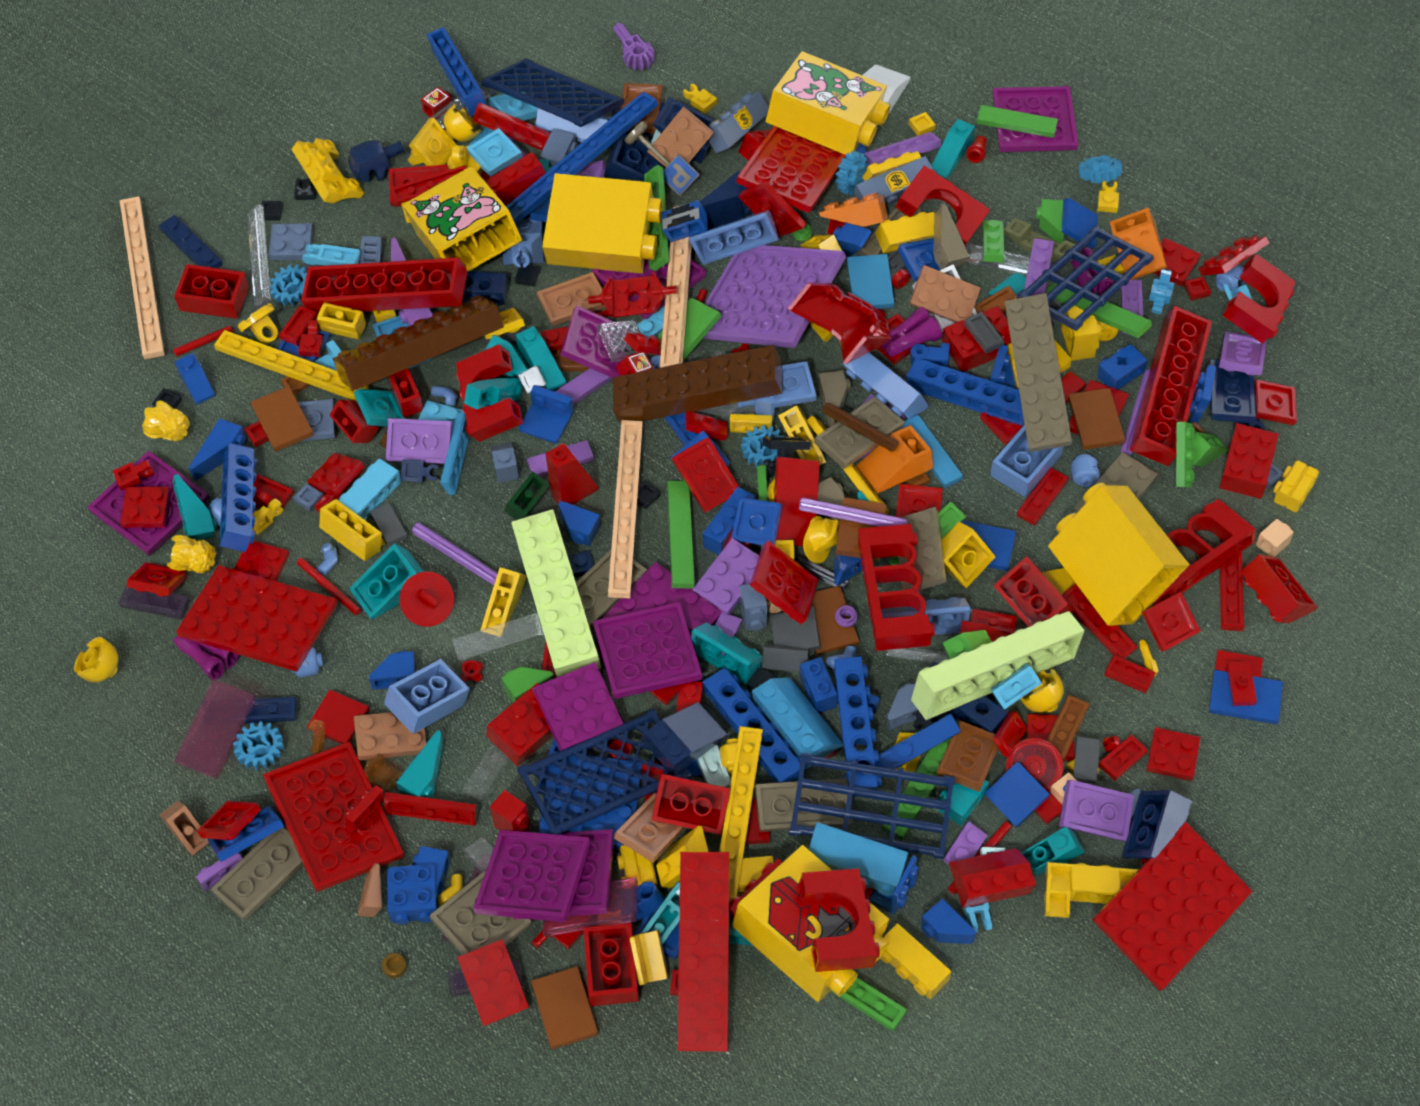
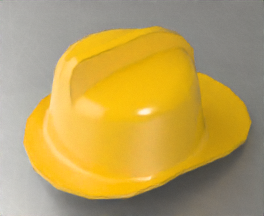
M819 516L811 519L803 540L805 555L811 562L816 564L824 562L831 548L837 544L838 520L823 519Z

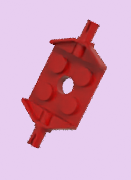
M651 272L652 276L613 280L612 277H609L600 295H589L588 303H601L606 307L612 318L650 314L658 311L666 295L678 294L677 285L662 286L654 272ZM639 295L637 301H629L631 296Z

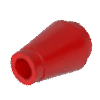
M977 136L966 151L967 158L972 163H979L985 158L987 139L984 136Z

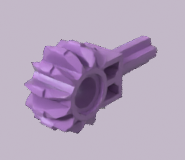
M616 23L613 30L622 41L623 61L628 69L633 68L634 71L641 69L643 71L644 68H650V65L655 60V51L651 47L650 42L645 43L638 34L631 36L623 24Z

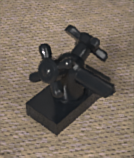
M763 437L762 445L769 449H777V457L794 458V450H810L811 441L803 437ZM765 459L763 463L767 466L766 469L769 476L775 478L776 463H769Z

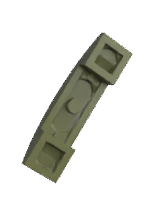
M1014 218L1003 229L1005 235L1030 253L1032 252L1034 238L1054 241L1032 231L1031 224ZM1064 240L1062 243L1054 241L1051 261L1057 262L1068 249H1071L1076 244Z

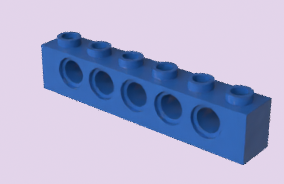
M444 27L426 34L433 54L469 116L474 115L479 102L486 105L483 93Z
M919 358L915 359L906 375L907 383L921 394L977 412H985L990 416L1021 426L1025 425L1018 389Z
M231 443L228 444L223 457L220 546L246 552L248 545L253 543L255 531H252L255 524V516H252L256 506V502L253 501L256 493V487L253 486L256 480V472L253 471L256 467L257 458H254V449Z
M862 657L834 659L845 761H857L859 764L875 766V764H879L878 751L873 750L872 742H876L875 728L870 729V721L873 720L872 707L867 705V699H871L869 685L865 686L864 678H868L867 664H862ZM849 680H855L858 682V684L856 686H850L847 684V682ZM852 701H857L861 705L855 708L849 704ZM859 722L863 724L864 727L861 729H855L852 727V725L854 723ZM863 744L866 746V749L858 751L855 749V746ZM846 771V772H847L848 785H849L851 772H850V771ZM856 773L854 786L878 790V786H882L881 776Z
M723 668L704 680V693L737 735L739 734L740 726H759L760 728L758 729H763L758 762L773 782H797L800 771V757L798 755L794 756L787 740L781 739L778 736V730L772 722H767L761 707L755 706L752 703V697L746 689H741L735 674H730L726 668ZM727 693H732V694H734V695H732V696H730V697L724 696V695L727 694ZM740 709L746 710L744 713H738L737 711ZM767 742L773 744L769 747L763 746V744ZM779 759L786 760V762L782 764H779L776 761Z

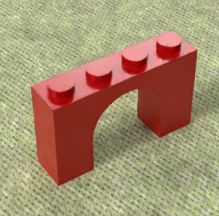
M925 165L895 206L896 209L905 215L912 217L927 200L939 199L945 201L956 213L957 222L955 225L965 246L990 211L983 203L978 202L969 196L968 193L960 190L950 181L944 179Z
M1255 254L1244 265L1239 278L1263 296L1267 307L1257 304L1239 291L1227 303L1222 316L1263 344L1268 338L1272 339L1279 330L1277 326L1284 318L1282 314L1289 306L1288 300L1294 294L1293 287L1296 281L1258 254Z
M498 344L456 363L458 371L456 376L461 388L459 393L464 405L462 410L466 416V431L470 437L481 442L523 424L520 406L510 398L478 410L464 404L467 384L493 379L513 370L510 353Z
M859 868L803 872L798 884L802 906L824 904L839 906L851 915L855 925V929L847 935L815 938L811 949L815 972L873 968L876 959L880 956L879 944L874 941L875 925L873 921H870L869 899H865L866 883L864 877L861 878Z

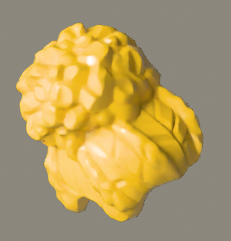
M161 400L156 402V407L145 408V420L142 427L146 436L154 439L163 438L169 441H180L187 436L190 422L181 411L173 409Z
M184 535L172 537L171 540L175 543L172 547L171 563H167L170 569L177 571L193 570L196 573H205L211 567H214L216 556L214 546L205 540L196 541Z

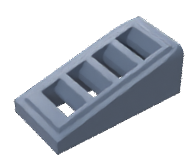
M362 237L359 264L382 261L384 246L381 237Z

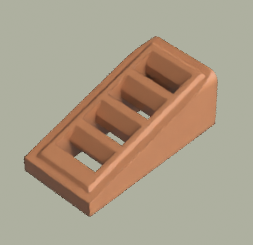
M374 864L366 874L358 909V916L375 917L383 907L379 864Z

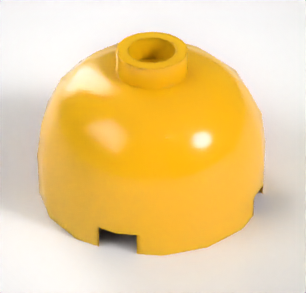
M454 103L446 111L443 118L446 128L445 132L452 140L455 138L459 142H469L481 133V129L477 130L475 126L478 124L473 122L472 116H469L464 108L461 110L456 108L459 104Z
M102 637L94 638L87 644L89 647L87 651L79 653L75 661L74 671L84 680L98 683L116 674L118 670V652L110 642Z
M1050 669L1051 673L1048 674L1045 670L1037 673L1036 675L1042 684L1020 698V701L1033 712H1052L1058 708V703L1064 694V687L1061 678L1053 669Z

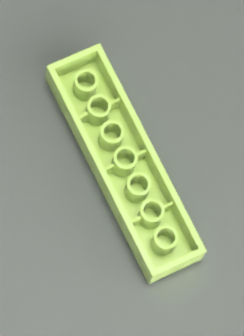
M553 509L511 522L557 678L594 662L598 669H601Z
M1068 611L1063 614H1056L1046 621L1036 622L1033 626L1026 629H1019L1009 636H1002L987 645L982 644L977 649L963 652L953 659L943 660L931 668L926 667L918 674L911 701L925 720H928L992 693L991 688L1027 663L1037 674L1075 658L1084 629Z

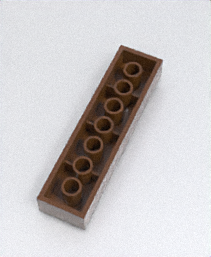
M474 296L470 298L469 302L461 306H453L445 312L438 311L432 315L433 317L416 320L409 327H400L392 334L380 335L375 341L361 343L356 349L351 351H342L338 353L337 357L332 358L340 381L354 391L504 328L497 305L484 296Z
M771 345L613 377V413L621 424L622 420L647 421L682 414L687 411H698L782 394L781 358L775 346Z

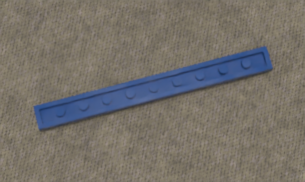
M643 91L509 203L506 207L515 225L551 196L555 173L576 175L657 107V100Z

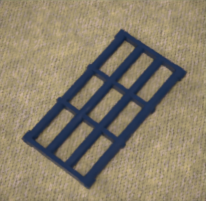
M1094 226L1075 246L1068 249L1049 269L1044 270L1042 275L1029 287L1018 293L1016 298L1031 296L1048 280L1058 284L1047 294L1048 304L1065 289L1070 290L1075 294L1057 311L1049 307L1051 318L1077 331L1122 286H1126L1135 274L1145 265L1150 264L1154 257ZM1096 237L1106 241L1089 257L1079 253ZM1113 245L1123 250L1106 266L1096 262ZM1130 254L1140 258L1123 275L1113 271ZM1071 259L1081 263L1066 278L1055 274ZM1088 268L1098 272L1083 287L1073 283ZM1105 277L1116 281L1101 296L1090 292ZM1082 298L1092 302L1076 319L1073 320L1065 316Z
M807 753L800 755V771L789 835L813 837L815 827L796 825L798 811L844 818L842 831L845 832L848 829L849 819L891 825L889 839L859 834L854 835L906 852L931 855L933 858L944 859L952 790L955 782L954 776L944 775L942 777L903 771V768H899V770L859 764L857 761L846 762L814 757L812 754ZM805 765L850 771L849 785L804 779ZM862 773L897 779L896 791L893 793L855 787V774ZM902 780L948 787L946 801L900 794ZM808 788L846 794V808L800 802L801 789ZM852 796L894 802L892 816L851 810ZM899 803L944 810L943 824L897 817ZM899 826L941 833L940 846L935 847L894 840L895 827Z

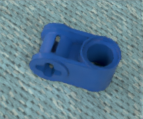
M645 882L634 889L621 893L617 897V903L622 909L621 918L625 923H635L641 918L656 912L665 900L663 894L652 882Z

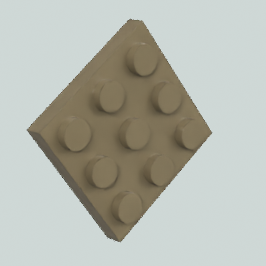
M485 871L430 915L431 921L462 955L503 939L506 946L531 925L530 919L514 920L513 917L475 914L473 907Z

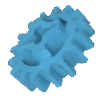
M851 151V154H846V159L842 158V162L838 165L840 170L836 173L837 179L835 183H838L837 189H840V192L853 195L856 185L864 182L862 176L867 171L869 163H866L867 157H864L865 154Z
M1106 155L1085 159V162H1080L1081 165H1079L1080 178H1084V181L1091 180L1092 183L1116 180V177H1120L1122 173L1121 160H1117V158L1111 159L1110 156Z
M288 265L286 270L281 267V272H275L274 275L276 277L270 278L272 284L268 287L271 291V296L278 304L282 302L283 306H286L288 303L294 306L296 301L301 304L307 275L306 269L304 267L300 269L299 265H296L294 268Z
M1162 269L1160 279H1154L1149 297V301L1154 302L1151 313L1161 315L1163 305H1169L1174 287V283L1169 282L1172 273L1170 270Z
M762 425L760 430L757 427H753V433L747 431V437L742 438L741 444L743 458H748V464L755 462L756 468L760 464L765 465L763 463L765 459L769 463L773 462L774 464L777 458V449H769L763 446V437H785V435L780 436L779 429L774 432L773 426L765 429L764 425Z
M262 721L256 727L253 723H250V729L243 727V734H236L238 741L233 742L234 754L239 763L245 764L247 769L252 765L255 771H258L259 766L262 765L264 769H267L268 763L276 764L275 757H282L280 751L284 750L282 743L284 740L278 728L273 729L271 723H268L266 727H264ZM270 738L273 739V745L270 744ZM245 747H247V754L244 752Z

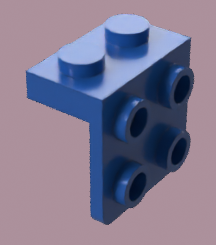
M434 865L399 866L388 869V914L391 922L396 924H407L409 921L418 920L420 922H431L430 915L438 909Z

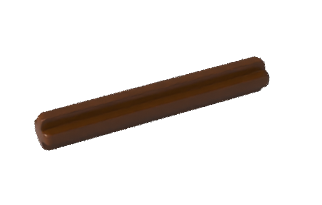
M830 402L824 405L822 412L891 452L896 450L899 443L897 440Z

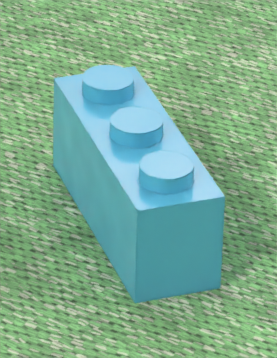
M378 459L368 467L366 473L361 478H358L346 493L340 496L338 501L366 521L370 516V511L378 508L400 485L399 471L383 460Z

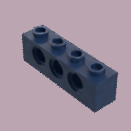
M468 271L462 303L469 302L470 298L480 295L496 305H505L508 289L506 273Z
M933 662L929 668L938 664L936 662ZM986 695L947 711L960 721L994 734L997 733L1008 715V712L999 703H994ZM977 711H984L986 714H979Z

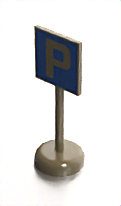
M644 121L640 122L624 141L628 145H632L639 139L667 166L663 170L664 182L681 196L700 174L679 154L669 162L642 136L647 129V125Z

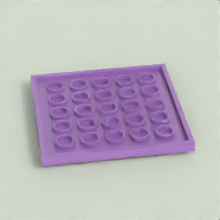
M762 245L733 255L705 302V305L720 312L722 317L703 339L795 348L810 321L791 312L788 307L808 282L831 284L846 258L844 251Z

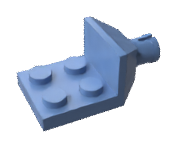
M530 217L523 218L516 224L522 241L502 252L504 265L521 267V264H523V267H526L528 264L544 263L542 248L543 222L532 220Z
M807 361L781 366L782 394L736 403L737 408L754 406L757 414L772 415V422H774V410L776 407L816 401V392Z

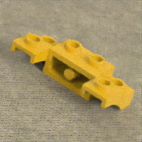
M316 138L313 144L302 141L295 143L291 150L324 202L335 203L347 198L361 199L364 192L359 182L353 178H344L334 163L333 159L336 160L339 153L332 141Z
M1048 862L1045 868V916L1069 918L1070 901L1107 904L1139 869L1114 868L1109 865L1089 866L1085 863L1064 864Z

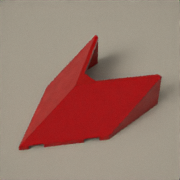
M808 282L788 307L791 312L830 331L840 341L843 362L845 364L860 358L891 340V336L888 334L890 331L888 320L885 318L886 312L876 309L872 304L850 292L845 295L835 284Z

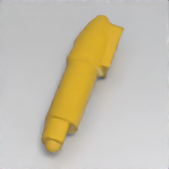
M1141 639L1139 645L1145 662V668L1157 674L1159 670L1156 661L1153 660L1146 641Z

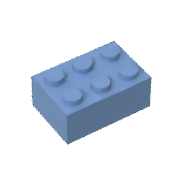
M1024 425L993 460L990 476L1026 498L1050 467L1052 468L1062 456L1063 447L1029 452Z
M439 659L389 686L384 704L414 734L463 707L470 688Z

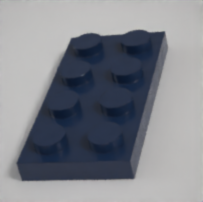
M1210 359L1209 365L1216 367L1210 401L1211 420L1255 423L1253 375L1240 371H1226L1224 368H1219L1220 360Z

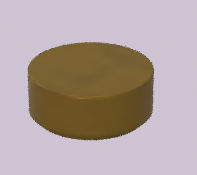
M391 953L383 959L382 969L387 977L396 979L404 975L407 963L401 954Z

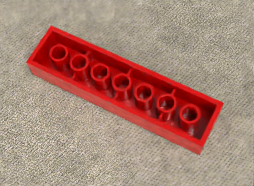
M459 257L308 267L301 302L306 308L314 310L318 314L323 303L362 312L461 306L468 271Z
M1176 306L1164 318L1132 437L1130 451L1166 466H1169L1176 458L1177 422H1187L1212 321Z
M680 852L679 1052H728L729 852Z

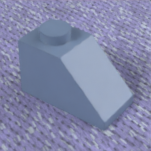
M512 443L490 446L498 483L519 479Z
M916 683L906 684L897 691L887 716L888 731L917 720L914 714L918 709L911 701Z

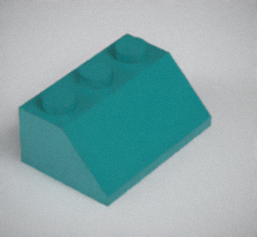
M706 622L693 629L692 643L696 656L719 670L726 668L730 674L734 673L742 684L747 686V682L758 667H762L763 656L756 649L748 648L738 638L730 637L723 633L722 629L718 626H712Z

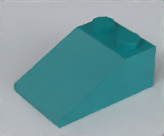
M394 543L349 590L370 619L373 620L399 605V595L405 581L411 576L424 571L408 550Z

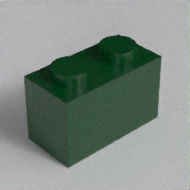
M532 471L507 503L504 511L515 520L526 518L545 494L550 484Z

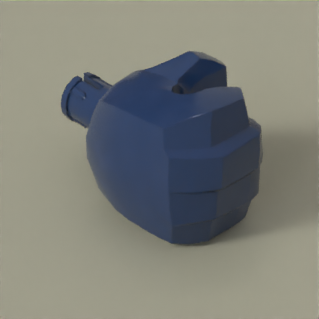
M378 140L365 141L350 149L348 157L349 167L357 180L369 182L368 173L374 169L377 181H383L385 171L390 168L389 159L405 153L400 141L387 147L381 146Z

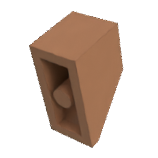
M176 801L159 815L173 835L192 856L209 843L207 838H200L197 830L201 826L181 802Z

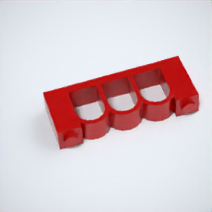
M1220 499L1207 504L1203 508L1202 514H1197L1188 521L1187 530L1177 529L1167 535L1175 547H1188L1201 558L1192 565H1189L1152 605L1176 592L1181 591L1183 594L1255 542L1256 529ZM1201 530L1210 531L1221 539L1223 543L1213 549L1195 532Z
M911 524L858 529V547L876 651L930 646L931 637L935 636L934 623L929 622L928 614H925L926 602L920 595L921 576L915 569L916 550L914 546L918 545L917 533L912 531ZM900 556L908 560L907 563L901 565L874 567L872 558ZM898 581L908 582L913 586L907 590L879 593L877 589V583ZM911 607L917 610L918 613L904 617L882 618L881 609Z

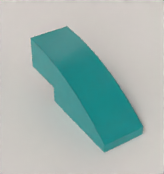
M520 378L487 379L467 384L464 404L478 410L507 398L516 401L521 398L523 384Z

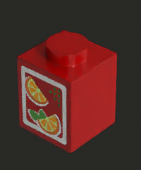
M436 87L421 98L423 112L430 118L438 121L452 106L451 95L447 91Z
M642 352L626 356L615 366L621 376L654 369L646 354Z

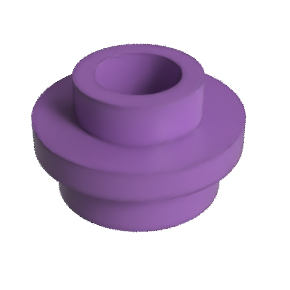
M842 606L836 611L835 620L842 627H851L857 622V612L851 606ZM848 616L850 617V619H844L842 617Z

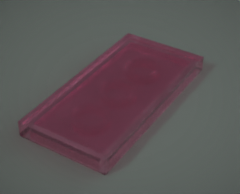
M213 679L174 762L218 779L233 747V742L237 738L236 734H239L256 696Z
M636 877L610 881L608 914L568 916L566 922L543 920V934L551 936L581 931L584 927L636 921L638 891Z

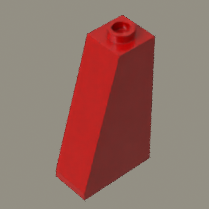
M564 443L545 453L551 496L557 504L563 501L574 505L599 490V487Z

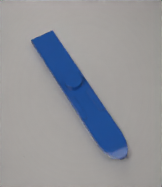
M949 714L879 754V764H875V766L897 769L957 735L961 730L952 715Z

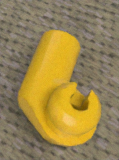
M454 874L451 876V886L438 896V902L441 906L463 889L462 875Z

